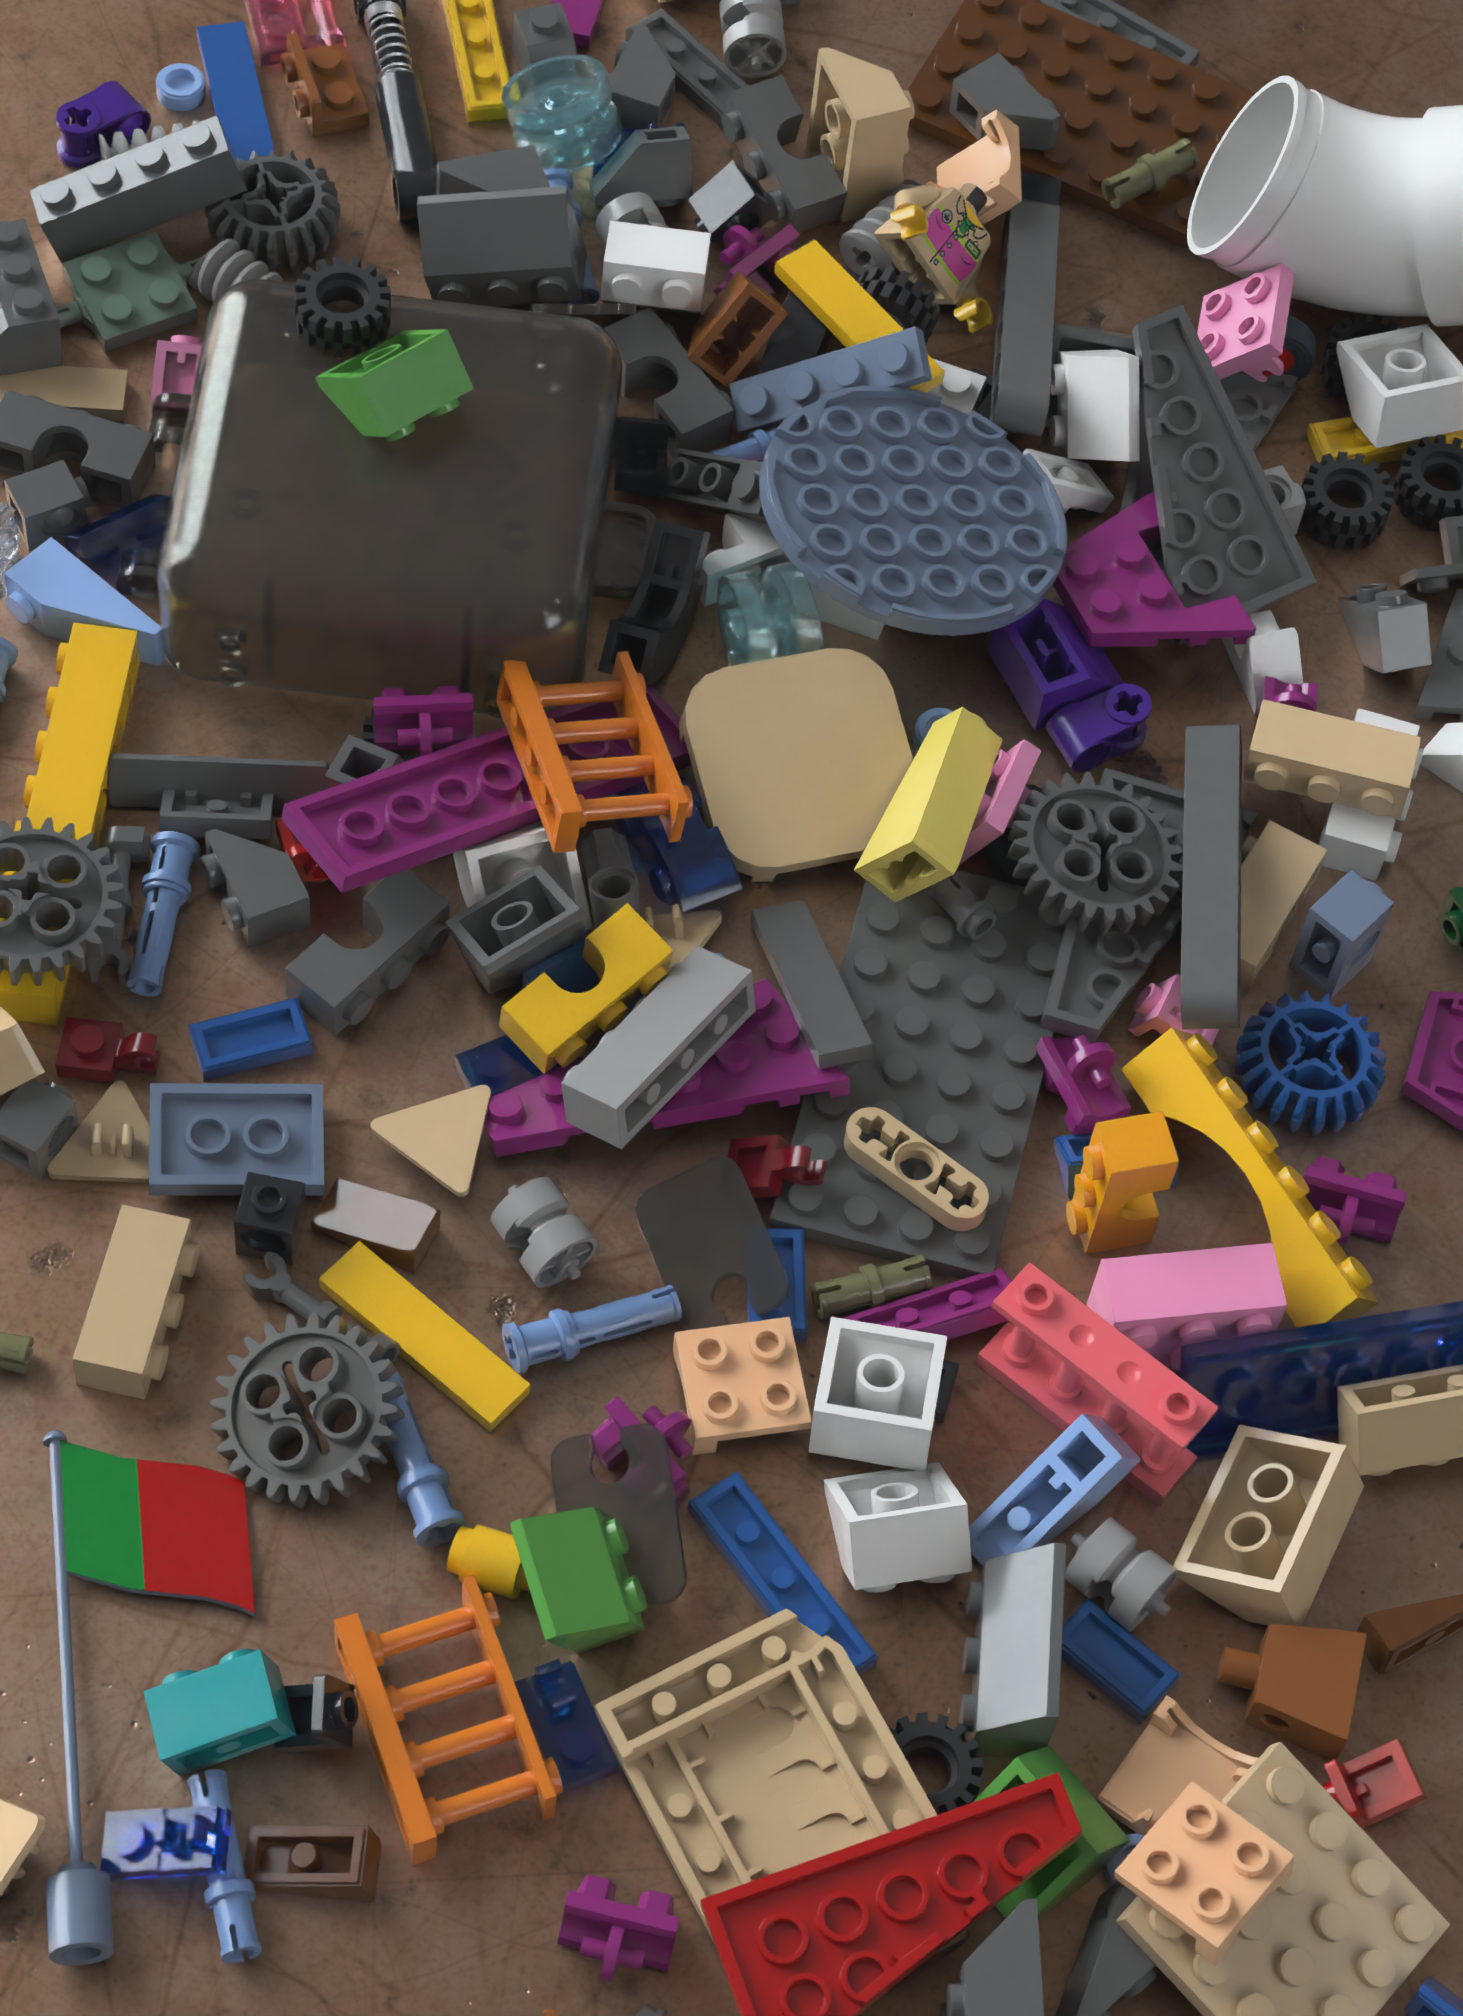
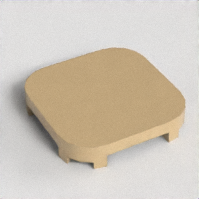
M827 648L724 667L706 674L692 688L679 722L680 742H686L710 831L707 843L716 860L721 857L734 870L752 876V882H773L776 874L861 858L913 761L894 690L884 670L869 656L848 648Z

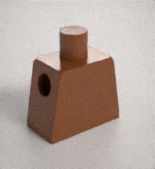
M738 271L694 325L688 359L728 388L730 386L729 383H732L785 319L788 312L776 299ZM712 343L720 350L721 354L716 353L710 348Z
M1271 1624L1268 1625L1260 1641L1257 1654L1229 1646L1224 1647L1218 1667L1217 1681L1250 1690L1245 1712V1721L1249 1725L1326 1759L1337 1760L1349 1737L1367 1634L1358 1631Z

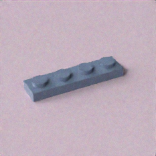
M915 326L729 383L738 432L748 436L750 432L757 429L765 431L778 427L797 407L804 408L818 401L820 395L842 388L874 385L907 388L931 381L932 376L923 330Z

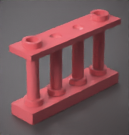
M1029 1262L993 1301L992 1308L1009 1321L978 1353L975 1364L1062 1432L1081 1414L1102 1417L1141 1459L1123 1479L1157 1506H1160L1194 1467L1198 1457L1188 1450L1186 1446L1214 1416L1218 1406Z

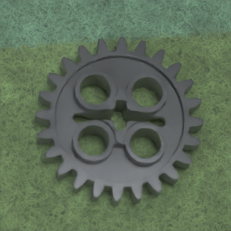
M1085 772L1080 784L1077 785L1072 776L1066 773L1059 786L1048 779L1045 781L1040 792L1032 789L1025 803H1021L1013 819L1014 823L1007 836V839L1013 842L1007 853V858L1018 861L1012 874L1016 878L1030 879L1023 893L1025 895L1040 893L1044 897L1039 906L1041 911H1045L1052 906L1060 909L1058 914L1059 923L1063 924L1072 915L1078 918L1080 931L1084 932L1090 921L1097 923L1101 934L1107 935L1113 922H1115L1118 928L1125 934L1129 932L1134 921L1144 928L1148 925L1153 914L1160 917L1167 904L1172 901L1180 886L1178 881L1183 874V866L1178 863L1183 855V848L1172 844L1179 832L1175 828H1162V824L1168 815L1166 811L1151 813L1148 810L1152 797L1148 795L1138 801L1132 798V784L1129 783L1120 792L1114 789L1112 776L1108 775L1102 786L1095 785L1090 772Z
M23 817L20 830L14 832L5 821L0 822V918L7 919L0 923V974L3 970H8L11 983L16 986L21 980L23 973H31L35 985L41 986L44 972L52 971L54 976L61 982L65 980L64 966L71 964L81 972L86 971L84 955L87 953L101 959L104 956L102 940L115 942L117 939L115 923L124 921L122 903L125 902L124 884L121 883L119 865L111 864L110 850L107 847L96 850L95 839L92 833L76 840L75 825L73 823H69L58 833L54 832L53 821L49 817L44 821L41 829H33L30 819ZM8 871H17V872H18V873L13 874V875H6V876L1 875L2 873H5V872H8ZM62 879L74 880L69 883H58ZM51 926L63 927L62 929H59L57 931L45 930L46 928H49Z
M311 1312L306 1327H303L293 1314H288L286 1318V1331L281 1333L267 1322L264 1324L266 1336L264 1342L259 1344L249 1336L244 1338L245 1345L250 1352L245 1359L233 1354H229L227 1357L229 1362L237 1369L234 1377L224 1375L217 1376L216 1381L228 1390L227 1397H219L210 1401V1405L225 1414L224 1418L210 1425L211 1430L219 1436L228 1437L216 1449L226 1459L235 1458L228 1468L231 1473L238 1478L249 1474L246 1486L256 1494L267 1486V1497L275 1503L279 1504L288 1492L290 1501L297 1507H303L308 1493L311 1491L316 1501L321 1505H327L329 1488L333 1486L345 1497L351 1496L349 1478L356 1475L362 1481L369 1483L372 1480L365 1465L370 1460L384 1465L388 1462L385 1455L378 1449L381 1442L397 1443L399 1441V1437L387 1427L388 1422L403 1419L405 1415L401 1409L389 1403V1401L404 1394L403 1388L397 1382L386 1381L397 1372V1368L389 1359L379 1361L385 1349L376 1340L366 1343L368 1333L362 1327L356 1325L347 1333V1323L340 1316L335 1315L326 1328L324 1319L317 1312ZM332 1358L333 1368L330 1374L323 1380L312 1381L311 1375L315 1365L323 1359ZM288 1364H293L294 1374L300 1390L313 1401L309 1405V1410L318 1428L328 1441L330 1452L327 1455L321 1454V1446L315 1429L301 1417L305 1414V1407L285 1373V1367ZM271 1386H279L280 1393L277 1401L268 1408L259 1409V1398L263 1391ZM356 1410L357 1417L354 1425L346 1432L335 1433L334 1426L338 1416L344 1411ZM295 1437H302L303 1447L299 1455L294 1459L282 1461V1449L286 1442Z

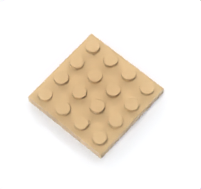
M1283 1743L1271 1744L1220 1802L1295 1855L1293 1871L1289 1879L1271 1892L1255 1909L1234 1938L1220 1962L1214 1966L1195 1951L1196 1939L1139 1896L1118 1917L1116 1923L1203 2016H1375L1451 1924Z

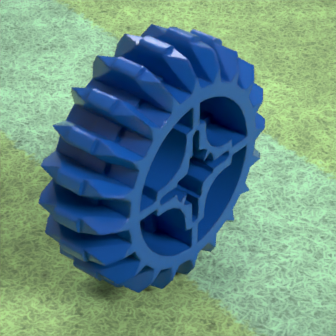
M1307 989L1299 995L1297 1002L1284 993L1282 997L1278 998L1276 1005L1266 1001L1260 1007L1257 1016L1252 1015L1247 1020L1243 1030L1244 1034L1239 1037L1236 1045V1055L1238 1056L1235 1062V1074L1242 1076L1240 1082L1242 1091L1245 1094H1254L1252 1100L1253 1111L1266 1107L1271 1110L1269 1115L1270 1124L1279 1121L1280 1118H1284L1290 1121L1291 1133L1298 1130L1301 1124H1306L1314 1137L1322 1131L1324 1124H1326L1336 1134L1343 1128L1346 1121L1355 1125L1362 1118L1364 1111H1368L1369 1108L1374 1106L1378 1097L1377 1091L1381 1090L1385 1081L1383 1067L1386 1063V1052L1378 1049L1380 1032L1366 1031L1368 1026L1367 1015L1357 1018L1349 1015L1351 1012L1350 1001L1337 1008L1331 1005L1329 993L1322 997L1320 1002L1313 1001ZM1271 1045L1279 1052L1278 1059L1284 1066L1280 1071L1271 1059L1269 1052ZM1340 1055L1349 1067L1350 1081L1342 1073L1344 1067L1337 1060V1057Z

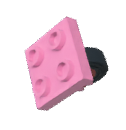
M1283 263L1255 273L1250 277L1215 290L1203 297L1197 335L1219 380L1243 371L1259 382H1266L1267 377L1272 374L1276 376L1282 374L1297 376L1299 381L1310 372L1316 356L1315 335L1305 323L1288 315L1295 273Z
M1023 739L1007 752L999 750L959 865L983 848L989 861L1003 874L1019 881L1030 880L1029 878L1014 877L1012 873L1018 861L1007 858V853L1013 843L1007 839V836L1014 823L1013 819L1021 803H1025L1032 789L1038 792L1042 789L1035 785L1027 784L1041 753L1040 749L1027 740Z

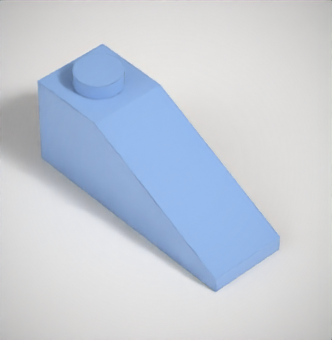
M52 537L4 573L7 592L6 605L18 621L24 624L31 623L45 636L69 642L73 622L138 631L141 662L159 666L166 660L163 628Z
M1081 1414L969 1526L971 1554L984 1567L985 1560L1047 1545L1099 1503L1141 1459L1102 1417Z

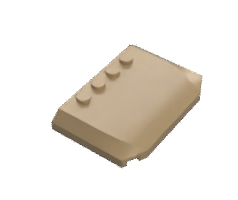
M787 1608L595 1704V1713L608 1743L711 1939L712 1936L701 1908L700 1899L937 1815L843 1646L827 1635L821 1637L799 1622L798 1616ZM966 1929L939 1951L966 1937Z

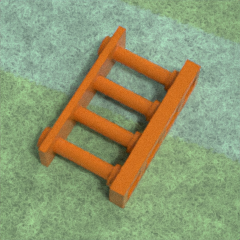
M628 651L617 652L611 680L540 685L539 681H533L524 659L503 660L496 702L553 853L575 851L579 829L584 828L588 821L659 815L669 842H680L685 819L690 818L692 815V794L687 785H682L647 700L644 677L642 673H636ZM613 702L619 718L555 723L553 718H547L543 707ZM628 739L634 756L570 761L568 756L561 755L558 745ZM643 777L650 794L585 799L582 794H576L573 783Z
M475 1575L465 1577L462 1580L463 1607L378 1635L375 1630L364 1632L357 1612L334 1620V1643L348 1683L355 1686L354 1695L358 1702L359 1714L412 1865L436 1858L437 1835L445 1832V1825L534 1796L542 1821L554 1818L556 1795L563 1793L561 1777L552 1757L542 1758L495 1632L496 1628L501 1627V1619L494 1597L491 1592L481 1594ZM470 1630L473 1631L483 1658L482 1662L397 1690L394 1685L383 1686L377 1667L385 1665L384 1658ZM493 1685L504 1715L503 1717L416 1745L414 1740L403 1742L397 1722L404 1720V1713ZM513 1740L524 1769L523 1773L437 1802L433 1796L426 1799L423 1798L416 1778L424 1776V1769Z

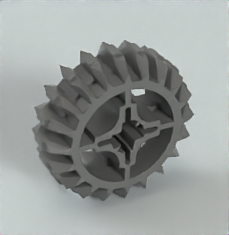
M273 148L269 156L260 157L256 152L252 151L248 161L237 158L248 190L205 207V217L207 218L211 239H216L217 245L226 239L236 240L240 245V251L249 250L255 257L254 262L263 261L272 272L275 271L277 265L286 264L293 271L297 260L312 264L315 253H326L329 241L335 240V235L338 231V219L341 218L338 191L335 188V182L329 181L326 169H315L311 158L298 162L293 151L286 157L277 156Z

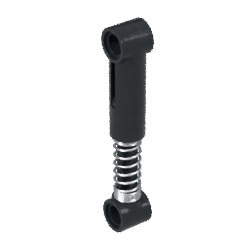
M353 0L357 22H364L366 25L377 77L374 93L392 175L396 217L398 222L418 220V196L437 194L438 159L421 79L414 74V69L411 66L412 59L409 56L410 50L407 47L408 40L405 37L406 31L403 27V18L406 17V0Z

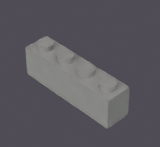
M699 946L681 963L673 965L669 970L670 974L648 996L639 999L632 1012L614 1030L608 1031L602 1037L598 1046L579 1065L573 1066L567 1072L564 1080L561 1082L566 1122L622 1149L756 1011L752 970Z

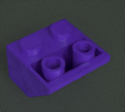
M1045 598L1021 619L991 632L987 651L1034 731L1045 728L1051 716L1064 706L1074 702H1081L1116 685L1124 684L1103 648L1090 647L1067 608Z

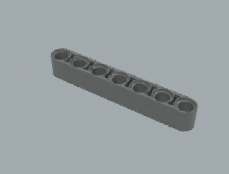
M1022 199V202L1006 212L1003 226L990 421L1006 431L1041 437L1046 423L1050 400L1060 206Z
M1240 724L1186 726L1180 986L1183 1030L1240 1028L1242 737Z

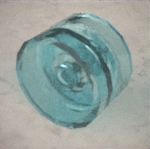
M575 54L548 57L520 70L503 87L501 99L507 119L514 129L513 139L517 148L534 144L544 170L563 168L571 172L590 166L612 153L621 141L623 128L618 110L611 100L612 89L608 74L601 61L587 55Z
M792 562L768 566L763 572L761 581L750 571L724 575L720 578L717 588L718 619L724 649L730 666L823 649L820 616L813 590L808 578Z

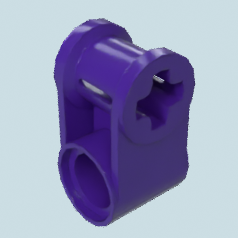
M117 81L105 82L92 92L74 101L67 102L58 108L56 112V126L61 132V137L57 142V156L61 162L70 167L86 168L101 159L98 141L99 134L104 137L108 146L111 147L114 132H122L130 145L134 129H142L144 134L147 133L151 125V115Z
M1124 683L1116 685L1091 698L1068 704L1059 709L1048 720L1045 726L1046 731L1071 770L1075 773H1084L1098 767L1105 761L1134 751L1143 744L1147 731L1145 721L1151 714L1152 701L1149 694L1135 684Z

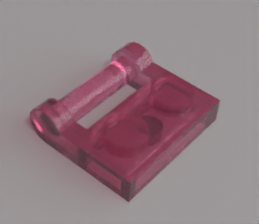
M244 0L261 66L281 64L280 54L287 53V34L297 32L303 50L344 43L345 48L347 46L343 30L336 25L330 0H310L318 33L308 36L305 34L296 0Z

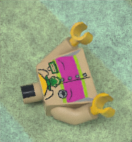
M965 183L960 190L954 187L935 188L932 185L926 184L898 191L894 198V212L890 214L891 218L874 233V236L900 273L903 270L911 273L908 280L913 283L918 279L923 281L925 286L922 291L932 290L936 296L933 303L956 304L954 316L959 321L967 320L968 331L971 334L992 324V310L986 300L979 297L977 288L983 256L991 244L989 233L977 217L978 213L987 203V197L984 192L972 183Z

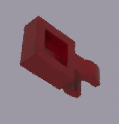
M66 1017L55 1063L57 1076L113 1083L117 1068L143 1074H155L160 1059V1051L155 1050L157 1036L150 1033L136 1032L124 1037L122 1023Z
M780 1135L731 1139L720 1190L732 1200L780 1196L783 1180L808 1186L822 1184L827 1162L825 1160H809L811 1148L808 1146L790 1147V1144Z

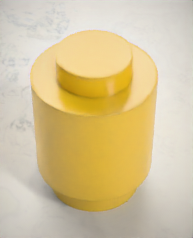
M477 1524L474 1529L463 1525L458 1529L448 1555L447 1572L459 1575V1582L461 1583L463 1578L475 1575L479 1589L513 1600L518 1597L521 1590L530 1592L513 1535Z

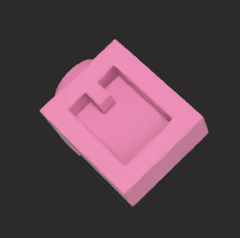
M187 335L171 336V341L157 340L150 399L152 405L204 410L208 368L212 367L213 356L209 346L202 345L201 339Z
M1178 973L1157 985L1155 983L1148 984L1139 993L1133 1004L1136 1014L1128 1028L1131 1033L1138 1037L1152 1029L1163 1035L1172 1027L1190 1034L1199 1033L1211 1046L1219 1029H1182L1181 976Z

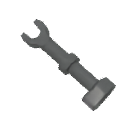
M110 826L104 828L100 833L99 848L107 847L110 850L111 864H118L120 868L121 883L124 884L125 902L122 903L124 921L115 923L117 933L115 942L102 940L104 956L101 959L89 955L87 970L91 983H98V973L102 966L114 964L118 967L120 984L126 985L130 972V961L128 955L123 950L125 916L131 912L133 896L128 892L131 863H146V861H149L151 839L150 833H145V827Z
M268 1251L264 1255L266 1268L275 1274L272 1278L260 1280L250 1272L244 1275L245 1287L252 1297L262 1301L274 1300L278 1303H284L307 1321L311 1312H317L324 1319L327 1328L335 1315L340 1317L342 1315L341 1308L329 1300L321 1302L296 1284L295 1280L287 1272L284 1259L277 1253ZM341 1317L347 1323L348 1333V1331L352 1329L354 1325H352L346 1319ZM379 1333L371 1338L368 1336L366 1343L376 1340L385 1349L379 1361L389 1359L394 1364L400 1352L399 1343L385 1333Z

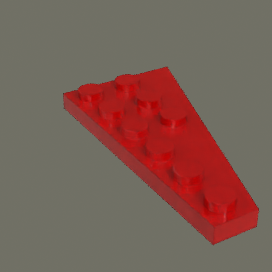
M1059 1772L700 1899L705 1920L740 2016L859 2015L1081 1838L1082 1828Z

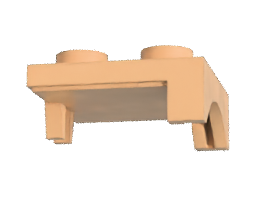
M998 110L982 118V127L987 136L937 166V184L932 181L926 183L935 188L954 187L957 190H960L965 183H972L978 186L987 197L986 205L977 215L982 225L1022 202L1019 127Z
M790 1317L675 1332L672 1351L683 1386L687 1414L691 1419L689 1432L690 1443L693 1447L692 1455L715 1453L718 1441L811 1429L812 1420Z
M1166 1695L1154 1712L1150 1723L1096 1800L1111 1816L1136 1833L1146 1835L1192 1781L1221 1801L1258 1758L1235 1751L1211 1737L1190 1719L1175 1700Z
M1192 1781L1115 1870L1114 1878L1196 1939L1195 1951L1216 1966L1224 1957L1234 1938L1255 1909L1271 1892L1284 1884L1292 1875L1295 1855Z

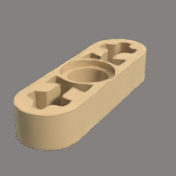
M865 1107L857 1110L850 1116L844 1136V1148L851 1159L951 1230L969 1231L976 1228L983 1221L989 1201V1192L981 1179L880 1108ZM876 1130L881 1133L880 1140L873 1138L868 1143L860 1140L861 1132L869 1134ZM887 1150L891 1153L894 1151L891 1161L886 1160ZM918 1158L930 1166L932 1173L923 1180H913L903 1174L900 1164L907 1159ZM940 1178H946L945 1187H942L940 1185L937 1193L933 1194V1192L939 1184ZM964 1195H967L972 1199L970 1206L964 1204L959 1209H956L951 1205L953 1198L959 1200Z

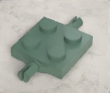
M154 231L62 263L63 276L73 293L74 302L56 308L60 319V328L81 321L94 332L103 351L107 352L197 320L198 307L187 289V283L189 282L190 273L194 265L200 258L179 265L168 255L159 236Z

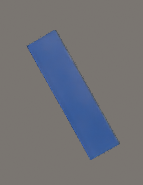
M240 21L196 27L197 41L214 116H218L237 158L248 161L252 151L256 152L260 157L269 156L272 148L274 149L245 22Z
M737 1471L688 1502L687 1510L767 1617L787 1608L798 1616L799 1622L821 1637L827 1635L843 1646L859 1676L876 1665L878 1660L876 1653Z

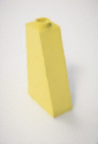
M961 707L933 722L854 871L893 902L900 901L954 875L959 866L1003 741L1000 736L987 727L986 722L981 717Z

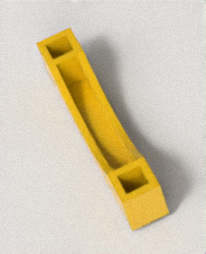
M1171 1027L1121 1070L1150 1113L1163 1111L1165 1117L1180 1121L1203 1132L1226 1150L1243 1170L1261 1201L1270 1229L1271 1242L1273 1243L1287 1302L1285 1312L1305 1340L1327 1343L1379 1303L1368 1287L1373 1283L1372 1278L1366 1268L1355 1257H1347L1337 1242L1341 1234L1334 1222L1323 1211L1318 1210L1316 1212L1305 1196L1310 1190L1303 1177L1290 1165L1285 1167L1274 1150L1279 1145L1271 1131L1260 1121L1256 1120L1254 1122L1244 1108V1105L1248 1103V1099L1242 1089L1230 1077H1223L1213 1063L1218 1057L1210 1043L1199 1033L1190 1034Z

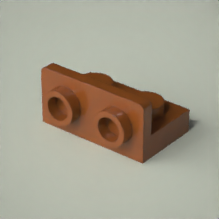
M297 32L287 34V53L280 54L282 73L286 83H294L293 101L296 114L299 119L306 118L312 137L368 127L369 111L344 43L303 50Z

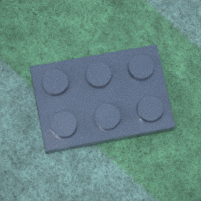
M150 1083L149 1195H241L248 1172L304 1182L305 1195H324L323 1084Z

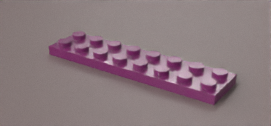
M646 684L647 700L676 770L691 766L686 742H680L679 722L681 718L650 684ZM613 702L566 705L545 713L547 718H553L555 723L619 718ZM506 727L285 803L282 814V821L341 893L541 820ZM628 739L558 745L561 755L568 756L570 761L634 756ZM643 777L576 782L573 783L576 794H582L585 799H595L642 784L645 780Z

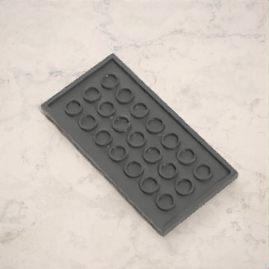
M956 870L959 878L980 900H989L994 906L993 913L997 917L995 925L985 936L973 940L970 936H961L956 930V921L936 901L931 899L928 895L931 886L900 901L893 902L866 880L839 974L873 1042V1058L838 1065L849 1078L850 1095L830 1098L829 1091H823L804 1096L791 1146H808L812 1149L809 1160H825L827 1162L823 1183L808 1186L783 1180L780 1196H776L768 1229H804V1238L894 1262L922 1254L926 1262L921 1267L928 1265L929 1270L959 1279L968 1278L980 1273L986 1274L995 1269L1045 1068L1035 1047L1041 1037H1052L1054 1032L1041 1028L1040 1024L1065 922L1063 924L1058 922L1060 909L1052 906L1045 911L1039 909L1044 898L1040 893L1025 895L1023 893L1025 887ZM865 1107L880 1108L981 1179L989 1192V1201L983 1221L976 1228L969 1231L951 1230L851 1159L844 1148V1136L850 1116L857 1110ZM876 1130L869 1134L861 1132L860 1140L868 1143L873 1138L880 1140L881 1133ZM887 1150V1161H891L894 1151L891 1153ZM910 1158L900 1164L903 1174L913 1180H923L932 1173L930 1166L918 1158ZM940 1178L939 1184L933 1192V1194L937 1193L940 1185L942 1187H945L946 1178ZM964 1195L959 1200L953 1198L951 1205L956 1209H959L964 1204L970 1206L972 1199L967 1195Z

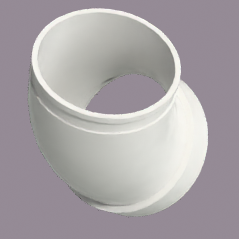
M1285 75L1273 79L1247 102L1233 120L1203 173L1188 219L1187 242L1190 250L1201 258L1211 259L1220 268L1242 279L1283 263L1295 273L1291 298L1362 314L1429 317L1433 325L1437 327L1463 325V105L1431 107L1425 112L1423 118L1392 117L1366 112L1339 103L1316 90H1308L1301 82L1290 76Z

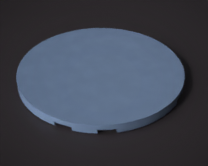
M874 385L842 388L820 395L818 401L804 408L797 407L778 426L766 450L759 478L760 500L769 529L778 545L797 569L820 590L851 610L889 626L918 633L950 636L988 632L1009 625L1031 612L1046 597L1058 576L1066 554L1068 535L1066 518L1058 494L1044 470L1030 453L1023 455L1005 439L1007 435L1005 430L973 410L968 415L942 404V397L902 387Z

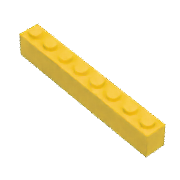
M73 622L69 642L60 643L56 659V673L61 675L58 687H49L46 698L45 715L46 718H50L47 731L39 730L36 738L35 762L39 763L36 776L28 775L24 789V807L28 808L26 817L30 819L33 829H41L47 817L52 818L54 832L58 833L69 823H73L75 825L76 840L92 833L95 839L96 850L98 849L100 833L109 801V758L112 753H120L140 666L138 631ZM17 820L14 831L20 830L21 820ZM8 871V872H5L3 875H4V876H6V875H13V874H16V873H18V872H17V871ZM62 879L58 883H69L74 880ZM0 918V923L6 921L7 919ZM51 926L49 928H46L45 930L57 931L59 929H62L63 927ZM71 964L64 966V981L60 982L52 971L44 972L41 986L35 985L31 973H23L19 983L16 986L12 985L10 972L3 970L0 974V1006L15 1020L57 1026Z

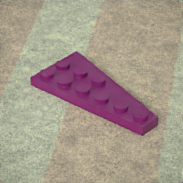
M764 979L753 984L756 1011L648 1122H653L654 1129L742 1114L746 1105L777 1100L779 1107L800 1104L801 1095L829 1091L830 1098L850 1095V1081L838 1065L818 1069L788 1003L768 979ZM587 1056L573 1061L564 1068L561 1066L490 1098L482 1137L496 1157L565 1145L569 1136L587 1133L566 1122L561 1085L567 1072L573 1066L579 1065Z

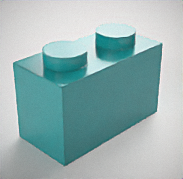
M241 1649L230 1652L220 1659V1664L198 1672L195 1670H183L172 1673L162 1680V1685L144 1691L159 1759L180 1777L296 1735L279 1666L261 1649L256 1651Z

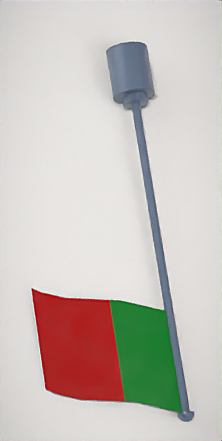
M53 1430L45 1435L43 1444L49 1447L70 1863L60 1866L58 1873L49 1877L45 1883L49 1959L52 1962L61 1965L79 1966L98 1963L111 1957L114 1953L110 1876L106 1872L97 1870L95 1864L83 1861L68 1575L129 1593L209 1601L240 1610L255 1617L244 1481L229 1474L196 1465L118 1457L69 1443L64 1433Z

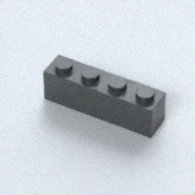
M216 115L31 189L30 193L39 224L62 264L248 189L234 149Z

